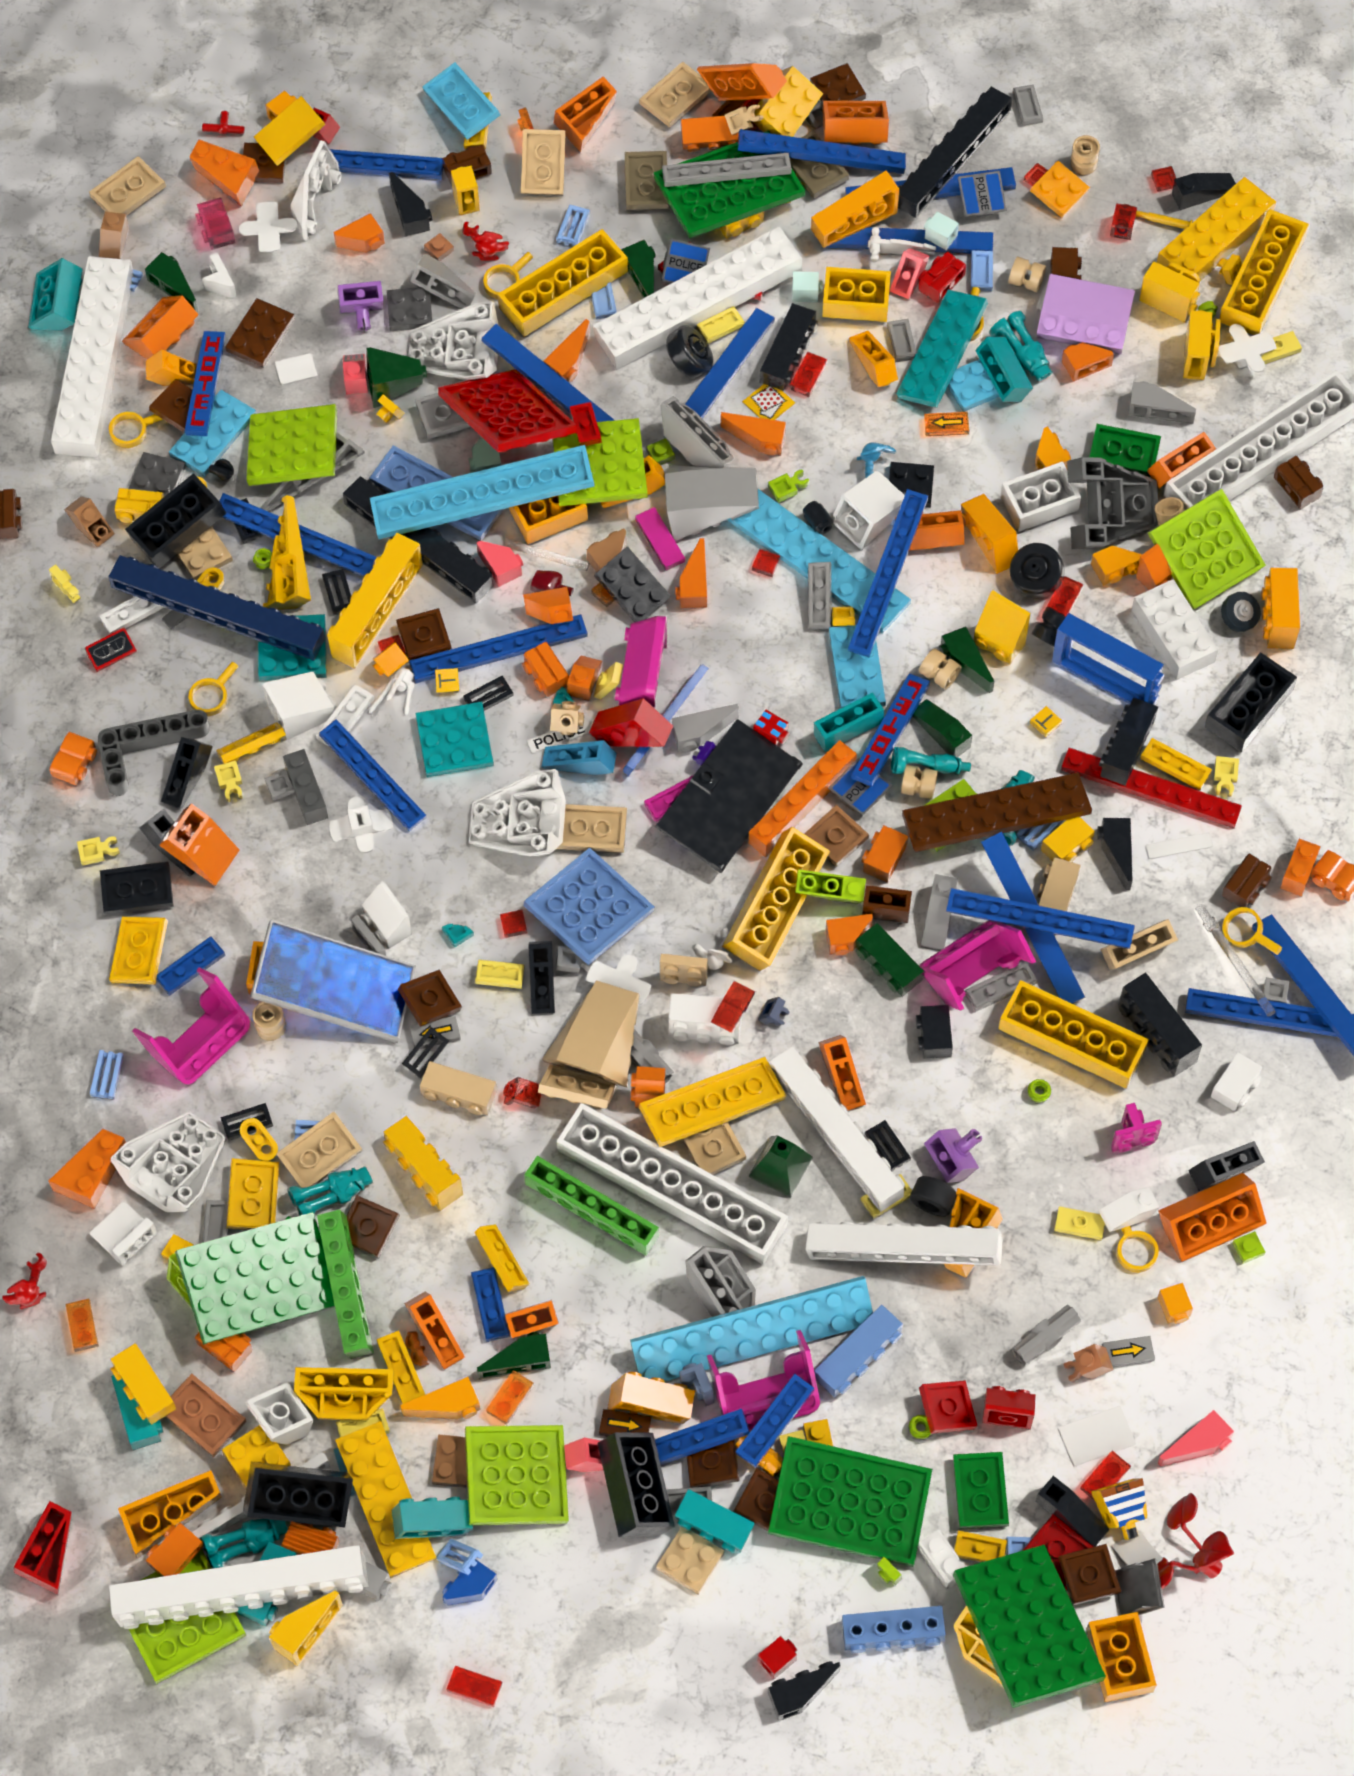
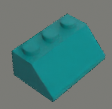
M61 258L36 273L28 328L63 331L75 323L77 305L80 299L79 291L82 284V268Z

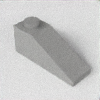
M424 254L418 263L410 282L461 309L470 306L476 295L444 263L427 254Z
M1133 381L1128 415L1194 423L1196 408L1155 384Z
M738 704L672 718V731L678 752L695 750L738 719Z
M935 874L922 937V948L940 951L945 947L951 913L947 912L946 909L951 888H957L958 878Z

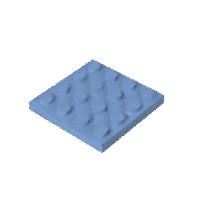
M588 848L528 897L523 905L588 966L654 912L655 908L654 905L591 848Z

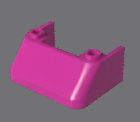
M665 616L651 617L631 623L630 628L626 627L624 640L628 641L623 675L621 687H616L615 700L619 701V705L644 698L656 709L655 699L663 648L667 649V617Z
M986 921L923 961L920 967L924 970V978L946 1005L961 1011L964 1009L961 1002L966 995L964 991L966 987L999 966L1012 969L1018 966L1021 960L1031 964L1035 963L1036 960L1021 930L1003 923Z
M200 967L196 971L208 985V988L201 994L199 1000L200 1006L205 1013L174 1043H171L164 1036H158L153 1039L152 1036L137 1028L132 1030L149 1054L178 1081L184 1084L194 1083L250 1028L249 1017L216 975Z
M801 1330L796 1331L800 1351L792 1353L785 1358L783 1362L785 1373L738 1385L737 1379L732 1373L723 1372L719 1374L712 1355H707L712 1383L722 1415L742 1408L749 1430H752L794 1374L814 1387L813 1393L794 1418L811 1414L819 1408L820 1398L811 1353Z

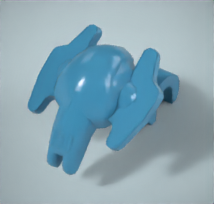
M871 442L866 444L862 449L861 456L857 457V461L864 460L866 462L865 478L874 473L873 462L877 461L883 452L895 454L896 450L891 446Z

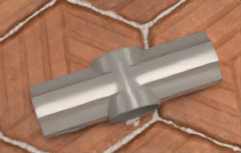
M634 1029V1042L630 1055L631 1062L636 1068L637 1066L665 1068L666 1084L674 1075V1071L659 1056L655 1046L648 1039L644 1040Z
M1067 1304L1050 1319H1044L1031 1330V1334L1012 1348V1352L1017 1360L1026 1366L1045 1350L1047 1352L1054 1348L1066 1333L1081 1322L1078 1313Z

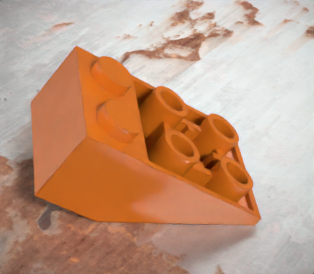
M192 803L182 811L159 845L214 886H216L240 851L211 817Z

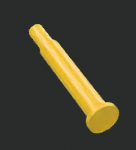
M1138 210L1135 212V217L1181 229H1186L1193 223V220L1185 221L1151 212L1146 213Z

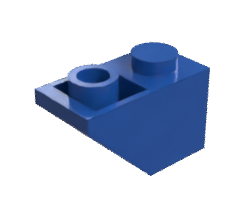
M475 1559L477 1564L475 1567L470 1565L469 1569L471 1572L469 1575L458 1571L459 1575L455 1581H450L442 1591L444 1603L450 1606L483 1600L498 1581L497 1574Z

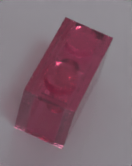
M222 198L197 204L198 213L195 214L198 226H203L204 230L201 231L204 243L208 242L211 250L236 243L233 228Z

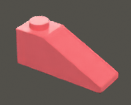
M1213 1410L1160 1456L1158 1464L1162 1467L1211 1455L1218 1449L1224 1451L1233 1442L1231 1438L1234 1431Z

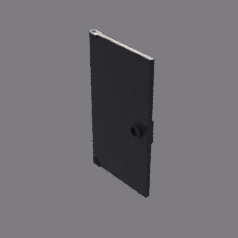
M737 719L655 827L711 865L713 869L722 873L749 837V831L764 817L796 772L802 767L803 763Z

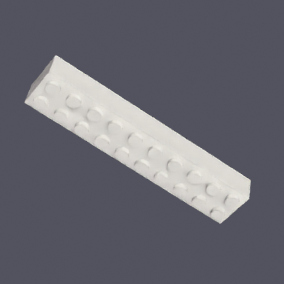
M779 226L594 324L595 339L615 369L618 370L665 345L668 335L679 327L687 325L695 329L698 323L733 306L736 307L755 297L756 294L793 276V271L802 272V257Z
M88 256L51 438L55 454L98 458L129 303L130 286L132 284V277H134L131 260Z
M1335 370L1166 483L1164 496L1166 498H1179L1183 502L1184 510L1220 489L1224 491L1228 500L1231 501L1273 473L1277 466L1287 462L1294 456L1300 455L1354 419V388Z
M583 1103L579 1105L557 1140V1151L762 1265L768 1259L787 1227V1215L665 1148L659 1147L656 1143Z
M360 1545L109 1585L112 1616L120 1627L134 1629L142 1623L159 1625L167 1619L183 1621L192 1615L208 1617L212 1616L213 1612L216 1611L233 1613L239 1610L238 1607L247 1605L249 1609H258L263 1607V1603L273 1602L274 1605H282L288 1603V1600L297 1598L299 1601H307L313 1599L315 1595L323 1594L325 1596L333 1591L348 1590L349 1593H357L362 1591L363 1587L369 1586L365 1556Z

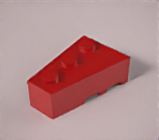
M642 698L599 711L589 734L596 741L604 740L609 746L664 747L673 725Z
M49 1501L13 1567L15 1574L57 1595L60 1588L72 1519L71 1511Z

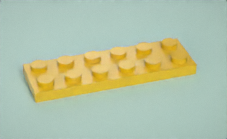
M762 1057L642 1102L639 1105V1109L659 1147L781 1102L785 1100L786 1094L766 1057Z
M379 1421L335 1439L347 1472L353 1478V1487L390 1578L435 1560L436 1556L428 1537L395 1539L391 1510L400 1500L412 1499V1496L382 1422Z

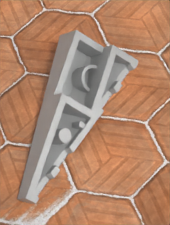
M336 433L335 471L365 453L357 444L350 439H345L339 433ZM325 477L282 482L261 506V509L269 512L283 503L282 497L286 495L294 497Z

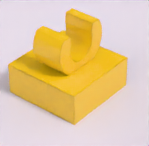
M1232 254L1228 260L1221 258L1217 263L1218 267H1222L1219 274L1224 276L1226 284L1233 285L1242 266L1239 255Z
M384 394L378 399V402L384 407L379 409L377 415L386 423L391 420L393 415L400 420L405 414Z

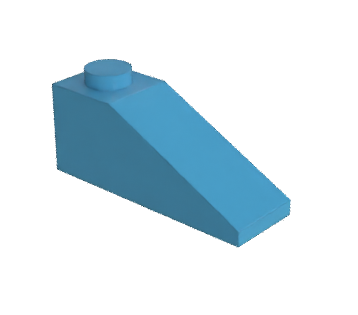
M604 740L545 747L541 767L543 769H556L557 771L589 775L609 774L614 771L617 753Z

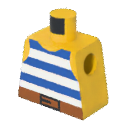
M1132 1478L1091 1491L1108 1528L1121 1527L1124 1540L1139 1536L1135 1522L1147 1519L1143 1478Z

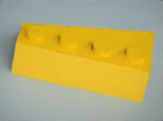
M407 1115L383 1131L385 1138L383 1144L390 1153L395 1152L399 1157L397 1162L404 1171L408 1169L413 1175L411 1180L418 1189L422 1187L427 1193L425 1198L432 1207L436 1205L441 1211L464 1195L459 1175L452 1173L450 1165L445 1159L438 1160L440 1157L436 1149L430 1143L425 1145L426 1139Z

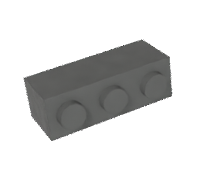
M305 749L284 755L285 769L294 788L306 825L328 819L326 805Z

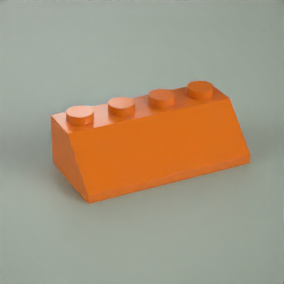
M748 63L699 66L697 68V71L718 101L774 98L787 82L782 74V70L777 65Z
M1244 1173L1158 1210L1163 1229L1182 1262L1267 1224L1256 1184Z

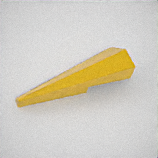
M289 495L282 497V502L284 503L283 516L278 518V523L281 524L280 533L275 536L270 562V569L272 570L271 583L266 584V590L269 591L267 603H263V607L268 609H297L311 601L294 497Z

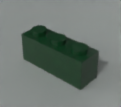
M878 923L856 939L855 949L857 955L872 965L871 968L874 973L879 977L882 976L894 993L898 992L903 997L923 981L924 970Z

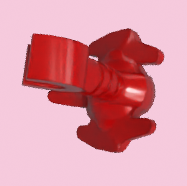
M464 222L462 233L472 238L478 250L472 252L473 256L479 257L481 261L498 260L499 257L495 254L508 250V241L497 242L498 239L503 238L502 235L489 231H484L483 234L479 235V225L471 228L468 227L469 222Z
M41 1253L36 1254L39 1258L36 1263L32 1264L29 1261L26 1263L31 1270L29 1281L22 1279L9 1287L7 1293L14 1292V1294L3 1295L2 1299L5 1300V1303L9 1305L20 1304V1309H25L39 1304L46 1297L47 1293H39L40 1287L37 1286L40 1273L47 1265V1260Z

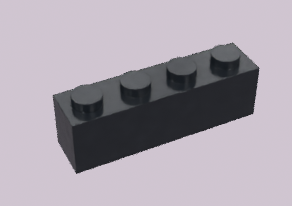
M794 303L791 304L760 369L759 383L784 391L787 384H791L794 377L793 370L795 366L799 367L802 360L801 353L803 349L807 350L809 346V336L811 332L815 333L817 329L816 311Z
M1134 697L1130 706L1125 705L1121 715L1124 719L1122 722H1117L1114 730L1116 736L1115 738L1111 737L1106 750H1109L1108 754L1103 753L1099 763V766L1102 767L1100 777L1126 786L1155 722L1158 706Z

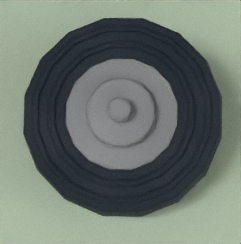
M1236 592L1224 600L1221 607V615L1224 623L1230 629L1236 632H1246L1254 628L1259 622L1261 610L1258 601L1251 594Z

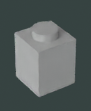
M366 1562L369 1587H363V1590L360 1592L379 1601L382 1595H387L392 1584L389 1582L391 1579L389 1573Z

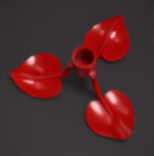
M1189 1493L1181 1498L1171 1508L1167 1516V1526L1172 1530H1176L1181 1526L1182 1530L1199 1551L1193 1557L1194 1566L1176 1561L1168 1562L1164 1557L1157 1563L1162 1590L1172 1580L1174 1566L1191 1570L1196 1574L1201 1571L1207 1577L1213 1579L1222 1570L1223 1564L1220 1561L1234 1554L1228 1537L1224 1532H1214L1201 1545L1188 1530L1186 1523L1195 1517L1198 1510V1501L1193 1493Z

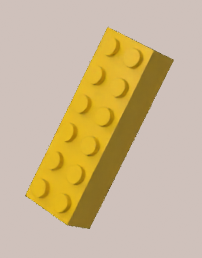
M1243 177L1158 253L1157 263L1165 267L1170 262L1176 263L1196 273L1201 281L1217 267V263L1221 258L1226 259L1261 227L1268 210H1275L1276 201L1246 177Z
M1271 209L1268 210L1221 308L1219 317L1221 323L1228 326L1239 324L1251 335L1261 333L1306 239L1308 223Z
M601 229L498 293L499 309L521 335L525 337L591 296L593 292H597L607 286L609 282H613L628 272V257L607 233Z
M396 533L393 539L387 541L385 551L375 559L373 569L362 580V586L358 591H354L350 604L347 608L342 609L336 625H332L328 631L327 637L332 658L354 669L356 668L423 566L419 543L399 533Z
M794 827L782 832L722 947L759 971L771 966L807 896L795 893L798 869L820 872L830 851Z
M1022 980L1019 981L1000 1018L998 1028L1009 1035L1127 1089L1149 1039Z

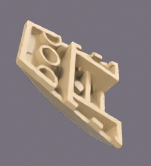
M596 980L546 1052L542 1061L563 1068L566 1064L600 1075L607 1082L628 1088V1070L631 1065V1047L634 1042L633 1032L634 1025H636L640 994Z

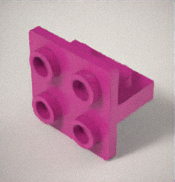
M1135 1103L1127 1104L1121 1121L1123 1129L1115 1131L1111 1150L1112 1152L1119 1151L1123 1153L1131 1150L1134 1146L1142 1145L1146 1147L1154 1144L1160 1133L1161 1120L1144 1123L1141 1109L1137 1110Z

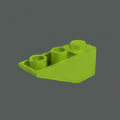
M798 869L795 893L832 901L859 904L864 902L866 879Z

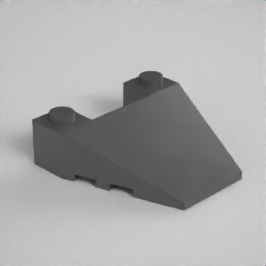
M1081 457L1067 461L1068 483H1087L1089 524L1070 527L1071 549L1104 547L1158 525L1155 513V505L1158 503L1157 480L1123 469L1120 465L1108 463L1103 458Z

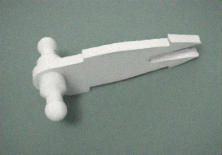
M873 227L871 230L872 236L868 241V248L872 253V262L879 260L878 254L887 255V253L902 255L909 248L926 255H935V246L906 240L881 239L878 227Z

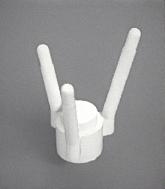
M399 668L368 712L370 714L373 713L387 693L386 699L390 700L396 690L405 691L407 689L404 714L407 715L412 690L415 686V683L412 682L413 673L408 669Z

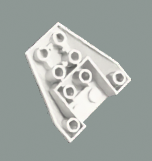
M320 140L290 205L292 218L297 221L298 229L305 241H308L311 234H314L317 229L312 203L315 194L321 188L332 191L335 184H338L341 179L338 161L325 141Z
M494 303L472 304L411 330L408 357L420 359L421 365H425L427 373L463 380L489 377L497 371L498 354L481 340L495 324H498Z
M551 769L534 772L473 801L469 844L528 857L551 854L563 842L566 800L558 771Z
M188 1111L126 1142L111 1157V1162L130 1189L164 1212H186L202 1196L226 1136Z

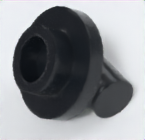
M219 459L214 465L211 464L209 466L208 472L217 475L222 480H229L234 475V468L228 460Z

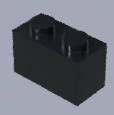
M949 1005L920 1006V1014L916 1015V1029H921V1036L918 1037V1050H923V1059L952 1057L953 1045Z

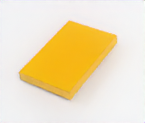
M300 96L254 136V139L278 166L326 124L305 99Z
M122 916L109 977L111 983L155 985L168 924L166 918Z
M231 1159L226 1229L250 1230L275 1223L279 1162Z

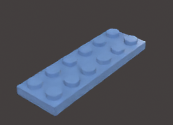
M394 445L369 477L376 486L389 493L453 478L449 474ZM504 509L448 522V524L482 541Z

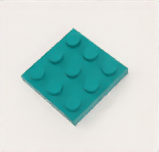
M325 614L296 615L302 621L317 623L324 628L325 641L315 661L258 641L259 681L279 680L309 672H314L317 678H327Z
M482 702L415 713L427 777L494 766Z

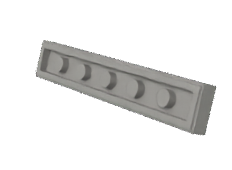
M789 153L662 166L665 187L791 174L792 171Z

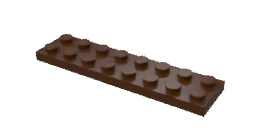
M1079 773L902 810V817L914 852L993 836L1000 832L1007 833L1092 814V807Z

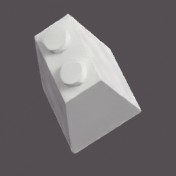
M877 470L842 495L832 516L833 524L862 550L897 517L904 494Z
M314 672L262 684L267 706L276 722L283 727L286 740L326 722L334 712V708L337 707L331 695L327 696L325 693L326 686L322 678L317 679Z

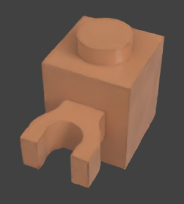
M1097 1344L1090 1345L1073 1353L1076 1362L1068 1361L1064 1363L1066 1369L1075 1368L1074 1374L1068 1376L1069 1381L1072 1382L1080 1379L1081 1376L1095 1379L1114 1370L1106 1347Z

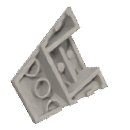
M669 465L665 472L667 515L673 539L676 543L683 541L682 538L691 534L692 536L700 534L701 530L713 526V528L719 526L724 520L729 518L733 520L759 509L756 468H712Z

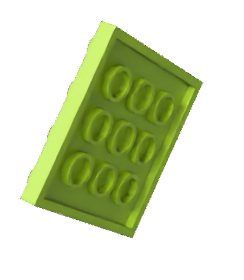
M336 404L251 414L247 463L248 486L335 476Z
M639 418L597 422L602 443L585 446L595 486L558 495L559 506L648 498ZM576 433L570 434L567 437L552 439L554 452L580 446Z
M1222 489L1148 532L1154 546L1156 544L1160 546L1172 572V577L1193 610L1266 566Z
M563 1425L465 1427L469 1525L568 1523Z
M202 1549L180 1574L212 1569ZM154 1572L141 1580L158 1578L161 1576L157 1572ZM223 1611L213 1612L212 1616L208 1617L192 1615L183 1621L167 1619L159 1625L142 1623L139 1624V1627L129 1629L156 1684L245 1637L246 1633L235 1612L224 1613Z

